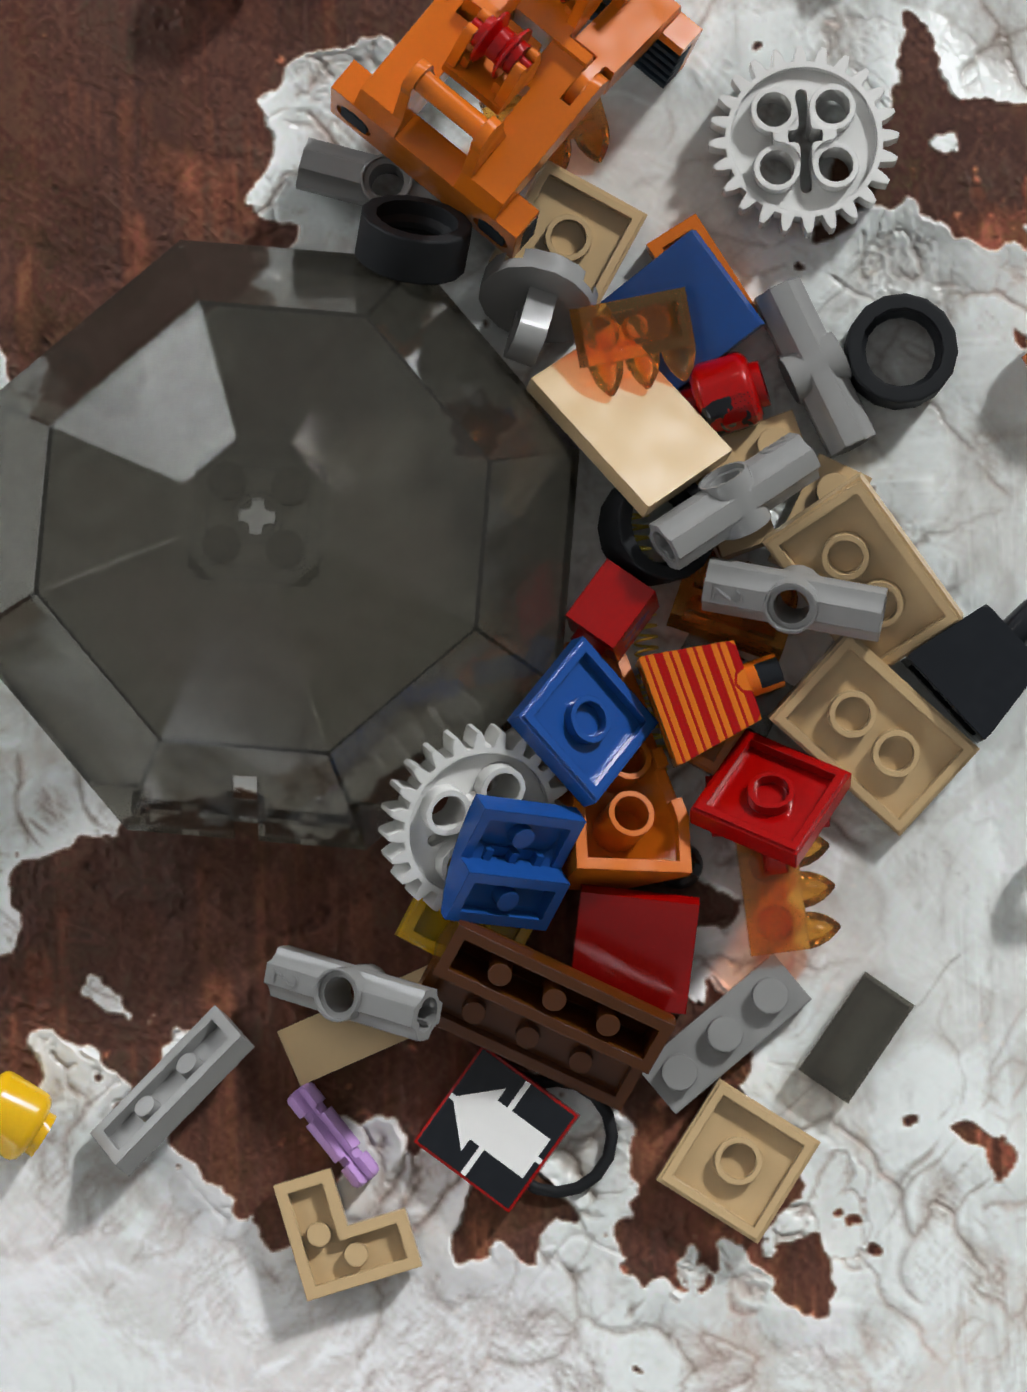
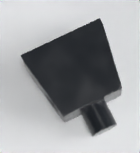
M1024 600L1004 620L990 606L985 604L912 651L901 661L976 743L985 740L994 731L1027 687V600Z

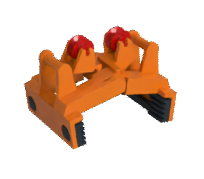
M434 0L373 74L356 60L352 61L331 86V112L438 200L463 213L476 231L503 253L506 252L509 258H514L534 235L540 212L519 193L589 112L601 95H604L632 65L636 66L664 89L684 67L703 29L682 13L681 5L674 0ZM590 19L592 22L582 30L584 25ZM450 76L497 115L517 94L522 99L503 121H500L494 115L488 119L444 82ZM427 102H430L473 138L468 155L463 153L417 115Z

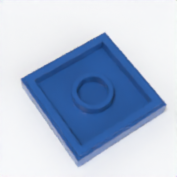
M690 230L601 301L616 324L624 329L633 343L678 391L690 383L689 373L694 365L728 354L765 325L764 321L696 230Z
M584 636L570 641L507 719L583 807L597 803L659 723Z

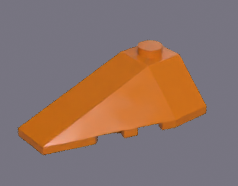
M566 642V643L563 645V650L566 648V646H567L570 642ZM603 653L602 658L647 708L626 653L618 663ZM652 732L596 804L583 807L569 790L557 798L566 806L577 807L586 821L561 869L571 884L568 890H581V884L629 889L688 877L692 874L689 815L682 797H676L666 771L669 763L662 746L657 748Z

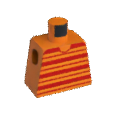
M734 640L649 654L638 658L635 662L655 719L659 722L658 727L673 768L685 764L762 720L755 697L786 686L780 664L774 653L742 663Z

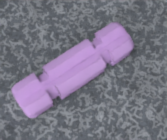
M309 1082L300 1086L289 1095L287 1099L288 1105L299 1119L304 1117L309 1124L306 1128L335 1164L338 1161L344 1167L341 1172L350 1184L356 1188L362 1187L377 1175L379 1171L378 1164L367 1150L362 1152L359 1149L360 1141L332 1106L329 1108L325 1106L322 1101L326 1098L315 1084Z

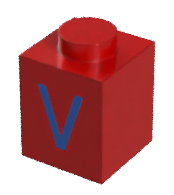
M607 558L565 615L570 630L574 632L570 639L573 640L584 636L601 656L604 653L618 663L660 607L656 591Z

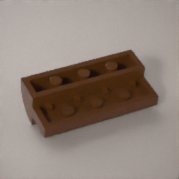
M450 920L435 943L434 955L418 984L437 989L439 1001L443 1003L437 1027L621 1111L642 1073L649 1074L676 1027V1019L673 1014L481 924L463 920Z

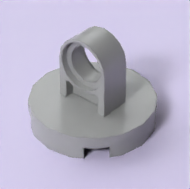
M525 249L523 258L505 260V252L496 255L486 266L478 299L484 313L499 328L509 332L503 357L533 367L544 343H563L578 338L591 326L598 292L596 287L591 290L583 281L586 272L578 264L560 254L540 249Z

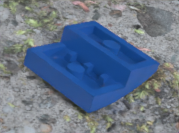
M476 794L460 829L448 868L441 906V914L444 919L546 931L571 885L561 869L586 824L578 808Z

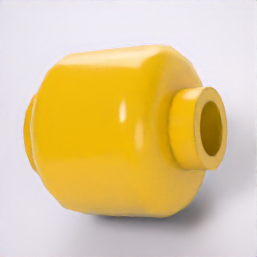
M5 1071L0 1074V1156L8 1160L17 1159L23 1153L32 1157L57 1118L56 1115L50 1112L52 1107L51 1096L12 1071Z

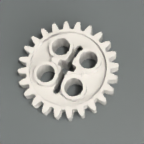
M801 45L796 47L792 62L786 63L781 53L776 49L772 51L770 69L766 70L755 59L750 62L751 82L738 75L732 77L731 87L738 96L737 98L724 94L719 96L717 105L729 116H715L711 119L710 129L724 135V137L709 141L708 152L715 155H724L725 157L713 165L712 174L713 176L730 175L731 179L724 186L722 195L725 198L741 193L743 199L737 212L740 216L749 212L754 207L761 211L758 218V228L762 229L771 218L774 217L780 219V236L785 237L790 230L792 222L800 223L804 237L810 238L814 223L821 221L824 229L830 235L836 229V215L840 214L851 225L857 221L856 202L868 209L874 207L877 200L868 187L885 190L888 186L890 179L878 168H892L897 162L898 156L884 150L883 147L897 143L899 132L883 129L882 127L893 119L895 110L894 108L877 109L876 104L882 98L885 89L882 86L869 91L865 90L863 86L869 74L868 69L865 68L859 71L853 77L846 73L849 56L844 55L833 67L827 65V50L821 47L814 62L806 61L805 52ZM797 92H803L806 95V138L809 142H813L807 159L811 182V191L808 193L802 192L800 188L801 152L799 143L793 142L799 126L798 108L795 100ZM823 101H835L845 110L846 118L839 123H826L817 115L815 106ZM764 104H777L786 111L788 121L780 126H768L759 119L757 109ZM827 158H838L848 167L849 177L838 182L830 181L821 174L818 166L819 163ZM772 160L780 161L789 168L791 179L783 184H771L761 175V165Z
M490 723L483 736V733L473 724H467L462 741L447 729L443 731V748L437 751L425 741L421 744L425 760L421 764L407 758L403 761L406 769L411 774L407 781L391 779L389 782L400 795L398 800L381 803V808L390 817L394 818V821L387 822L378 827V832L391 842L381 850L382 855L389 862L395 864L390 872L402 885L406 884L404 888L417 901L423 898V901L436 912L442 906L449 859L452 857L460 829L476 794L564 805L557 798L568 791L566 786L554 777L555 774L514 729L506 735L497 725ZM502 774L498 785L492 790L487 791L492 779ZM448 797L443 809L432 814L434 806L438 801Z

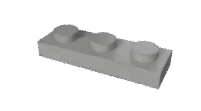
M771 954L665 1044L649 1074L642 1073V1075L671 1110L677 1114L812 999L774 954Z
M214 1005L90 1134L114 1165L130 1176L255 1046L235 1023Z

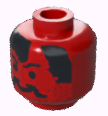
M733 352L694 365L689 373L691 387L680 391L681 395L720 437L758 425L763 419V408L771 406L769 393L758 360L749 363L747 358L739 352Z

